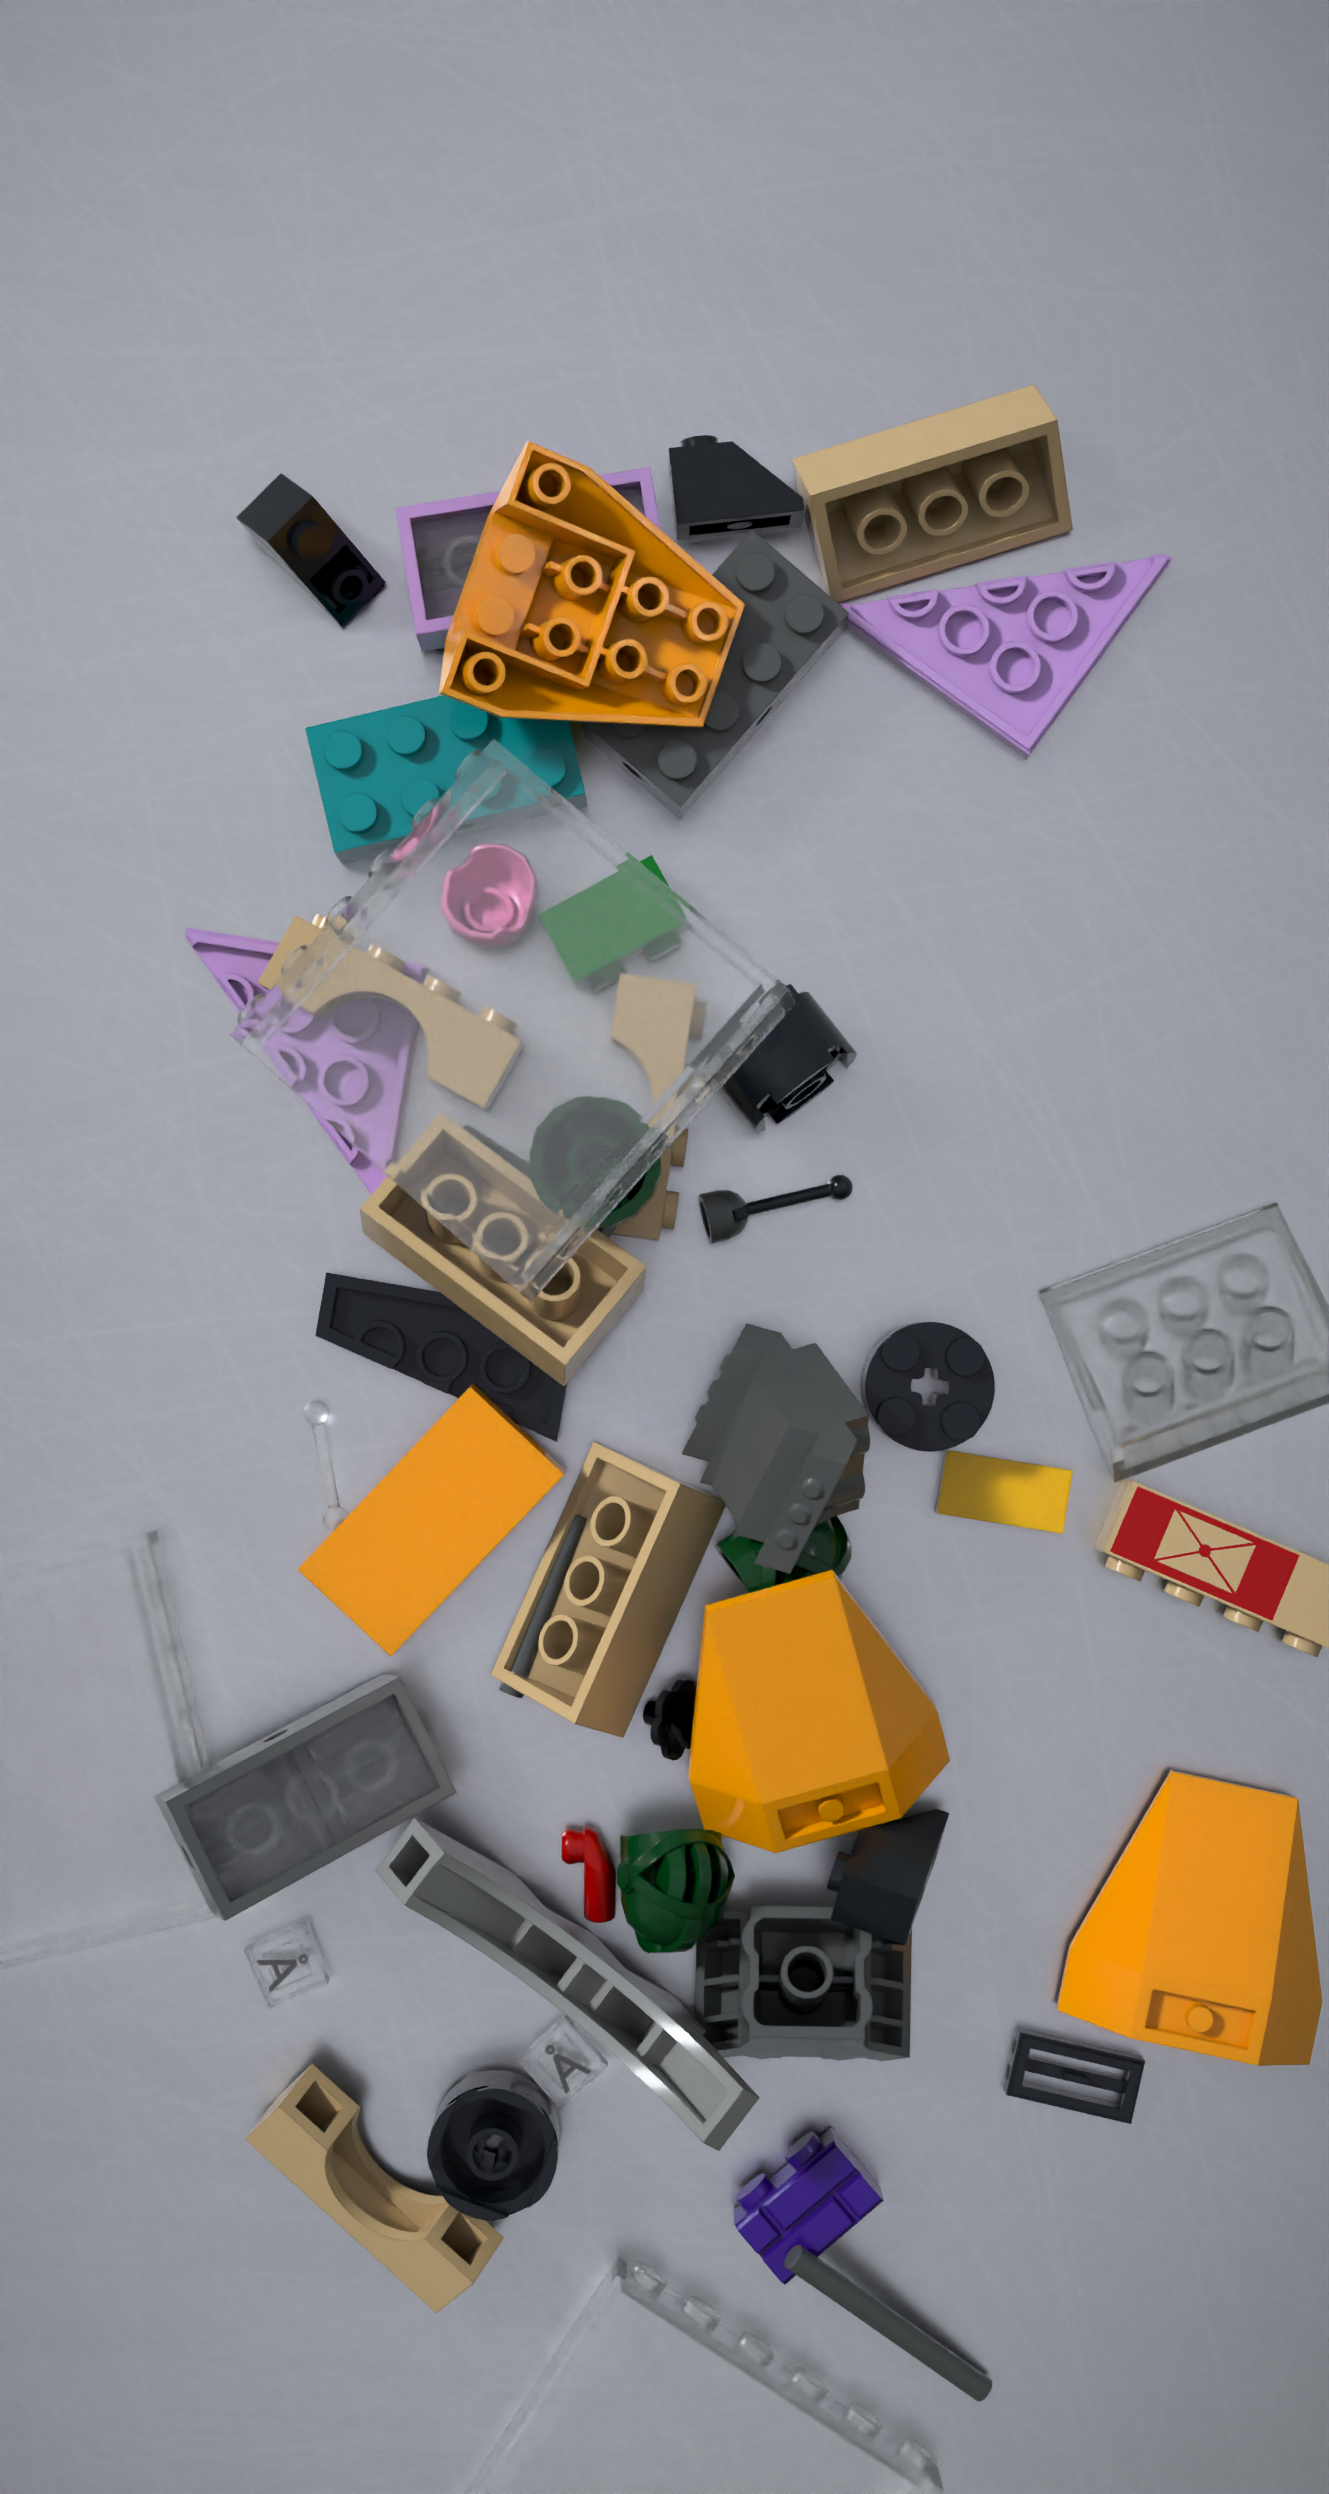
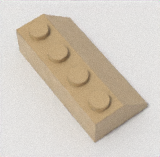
M1035 384L792 459L798 493L803 497V516L828 595L837 603L1073 530L1058 420Z
M593 1442L491 1672V1676L576 1725L624 1738L726 1505L723 1500L681 1479ZM575 1515L587 1518V1521L566 1573L550 1619L545 1623L540 1632L538 1640L539 1649L529 1676H522L511 1671L512 1665Z

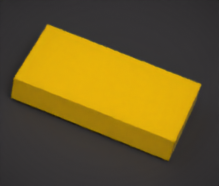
M945 1450L935 1512L937 1514L1063 1534L1073 1471Z

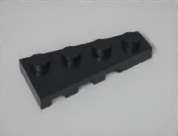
M326 1273L315 1336L457 1398L474 1384L516 1424L553 1441H558L567 1384L562 1386L442 1293Z

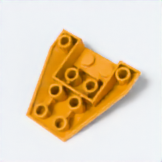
M528 441L525 443L487 517L446 636L439 694L499 718L700 728L704 725L745 604L590 467Z
M833 1570L705 1605L688 1766L690 1785L705 1830L720 1832L723 1836L774 1853L790 1850L902 1818L949 1763L950 1758L935 1703Z
M1170 1770L1069 1945L1056 2008L1060 2012L1131 2039L1257 2066L1310 2065L1322 2006V1993L1298 1798Z

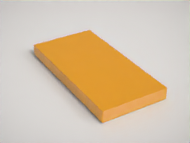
M472 1384L297 1570L387 1654L392 1656L565 1475L566 1470L477 1386Z

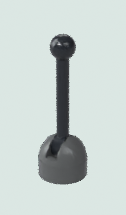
M836 1175L825 1185L748 1203L738 1193L730 1190H716L699 1194V1206L707 1238L710 1244L730 1240L739 1235L745 1228L750 1215L829 1196L836 1200H844L852 1193L853 1185L847 1176Z

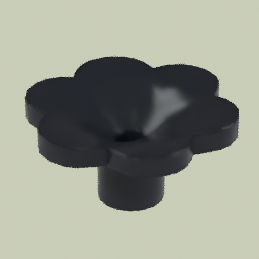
M678 1679L671 1690H663L658 1696L657 1701L650 1700L643 1711L645 1724L651 1726L652 1743L661 1747L664 1758L673 1761L678 1760L683 1755L685 1748L690 1749L696 1688L694 1682L689 1679Z

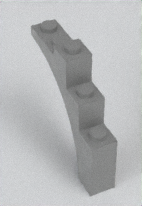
M416 1818L412 1820L375 1869L403 1905L435 1922L485 1954L548 2000L601 2043L639 2077L686 2124L702 2143L720 2151L760 2098L703 2036L706 2030L673 1994L625 1969L593 1933L547 1909L521 1879L510 1870Z

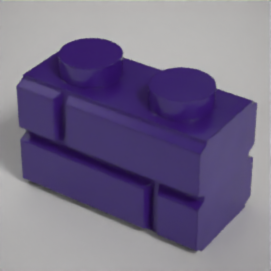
M829 2128L819 2138L814 2132H809L801 2137L785 2154L784 2158L788 2164L770 2180L764 2173L756 2176L741 2189L735 2198L739 2206L733 2210L734 2225L784 2285L796 2276L784 2265L788 2252L795 2245H801L818 2257L884 2201L878 2182L832 2128Z

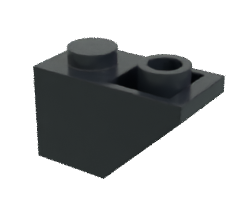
M282 473L236 517L266 553L341 627L386 583L318 501Z

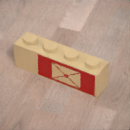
M1123 1477L1094 1545V1548L1109 1554L1105 1567L1140 1582L1145 1570L1165 1578L1168 1582L1164 1592L1200 1607L1204 1596L1227 1605L1223 1615L1224 1618L1259 1632L1263 1621L1286 1630L1282 1640L1283 1643L1315 1657L1319 1656L1322 1646L1329 1648V1564Z

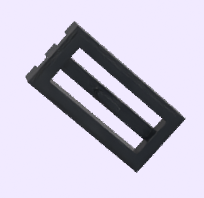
M1017 2028L1015 2051L1011 2055L1009 2077H1006L1004 2086L1006 2095L1131 2124L1145 2065V2060L1142 2056L1024 2028ZM1030 2048L1128 2071L1127 2077H1117L1029 2056ZM1025 2071L1122 2093L1121 2104L1023 2081Z

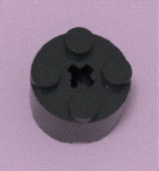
M792 984L782 987L771 995L761 1006L765 1014L744 1029L741 1023H736L717 1036L709 1046L715 1053L708 1068L709 1074L756 1133L765 1131L766 1116L771 1115L774 1121L779 1124L811 1102L834 1082L827 1071L838 1060L847 1069L857 1056V1052L809 992L798 993Z
M917 1322L903 1325L891 1331L875 1345L864 1363L860 1389L863 1405L869 1417L884 1435L910 1449L934 1452L953 1448L974 1437L984 1424L992 1408L995 1381L992 1366L982 1346L970 1335L944 1323ZM925 1368H932L933 1378L942 1381L943 1384L942 1392L932 1394L929 1404H922V1395L911 1391L912 1379L923 1378Z
M489 2070L471 2072L456 2084L444 2097L437 2110L427 2146L429 2168L439 2187V2192L446 2202L469 2217L491 2221L508 2218L510 2214L519 2212L527 2207L529 2208L538 2202L550 2187L557 2167L560 2146V2123L556 2105L536 2083L527 2077L510 2071ZM492 2135L504 2138V2145H500L496 2153L485 2150L486 2140L488 2141Z

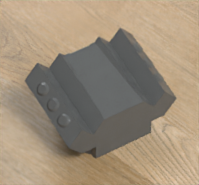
M746 1324L731 1354L725 1356L719 1368L721 1373L719 1379L713 1381L707 1392L708 1401L706 1404L701 1405L695 1417L697 1424L682 1454L709 1462L700 1483L711 1485L715 1492L719 1494L738 1525L734 1534L763 1542L754 1564L790 1574L816 1526L832 1517L859 1509L860 1499L863 1498L865 1493L863 1476L864 1455L870 1447L869 1415L816 1343L792 1349L780 1332Z
M750 1905L749 1911L722 1910L720 1921L705 1937L696 1942L695 2019L706 2030L703 2036L723 2058L741 2055L758 2059L821 2057V2059L838 2061L855 2058H867L878 2061L910 2058L912 1928L906 1945L832 1920L831 1916L834 1907Z

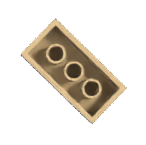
M443 1113L360 1208L364 1235L562 1386L568 1383L644 1289L647 1266L599 1230L585 1229L562 1221L541 1202L531 1179Z

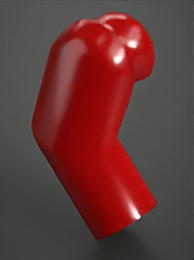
M584 1826V1831L575 1829L565 1830L562 1833V1860L566 1864L584 1863V1917L588 1921L595 1923L611 1921L616 1915V1871L600 1833L587 1826Z

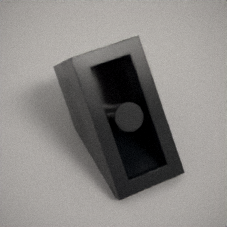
M701 435L682 440L680 447L669 448L668 466L677 540L748 533L751 530L758 532L802 527L804 515L803 497L733 441L718 443V438L715 436Z
M935 1809L860 1830L851 1854L838 1852L829 1877L827 1889L838 1893L831 1919L906 1945L938 1854L949 1813Z

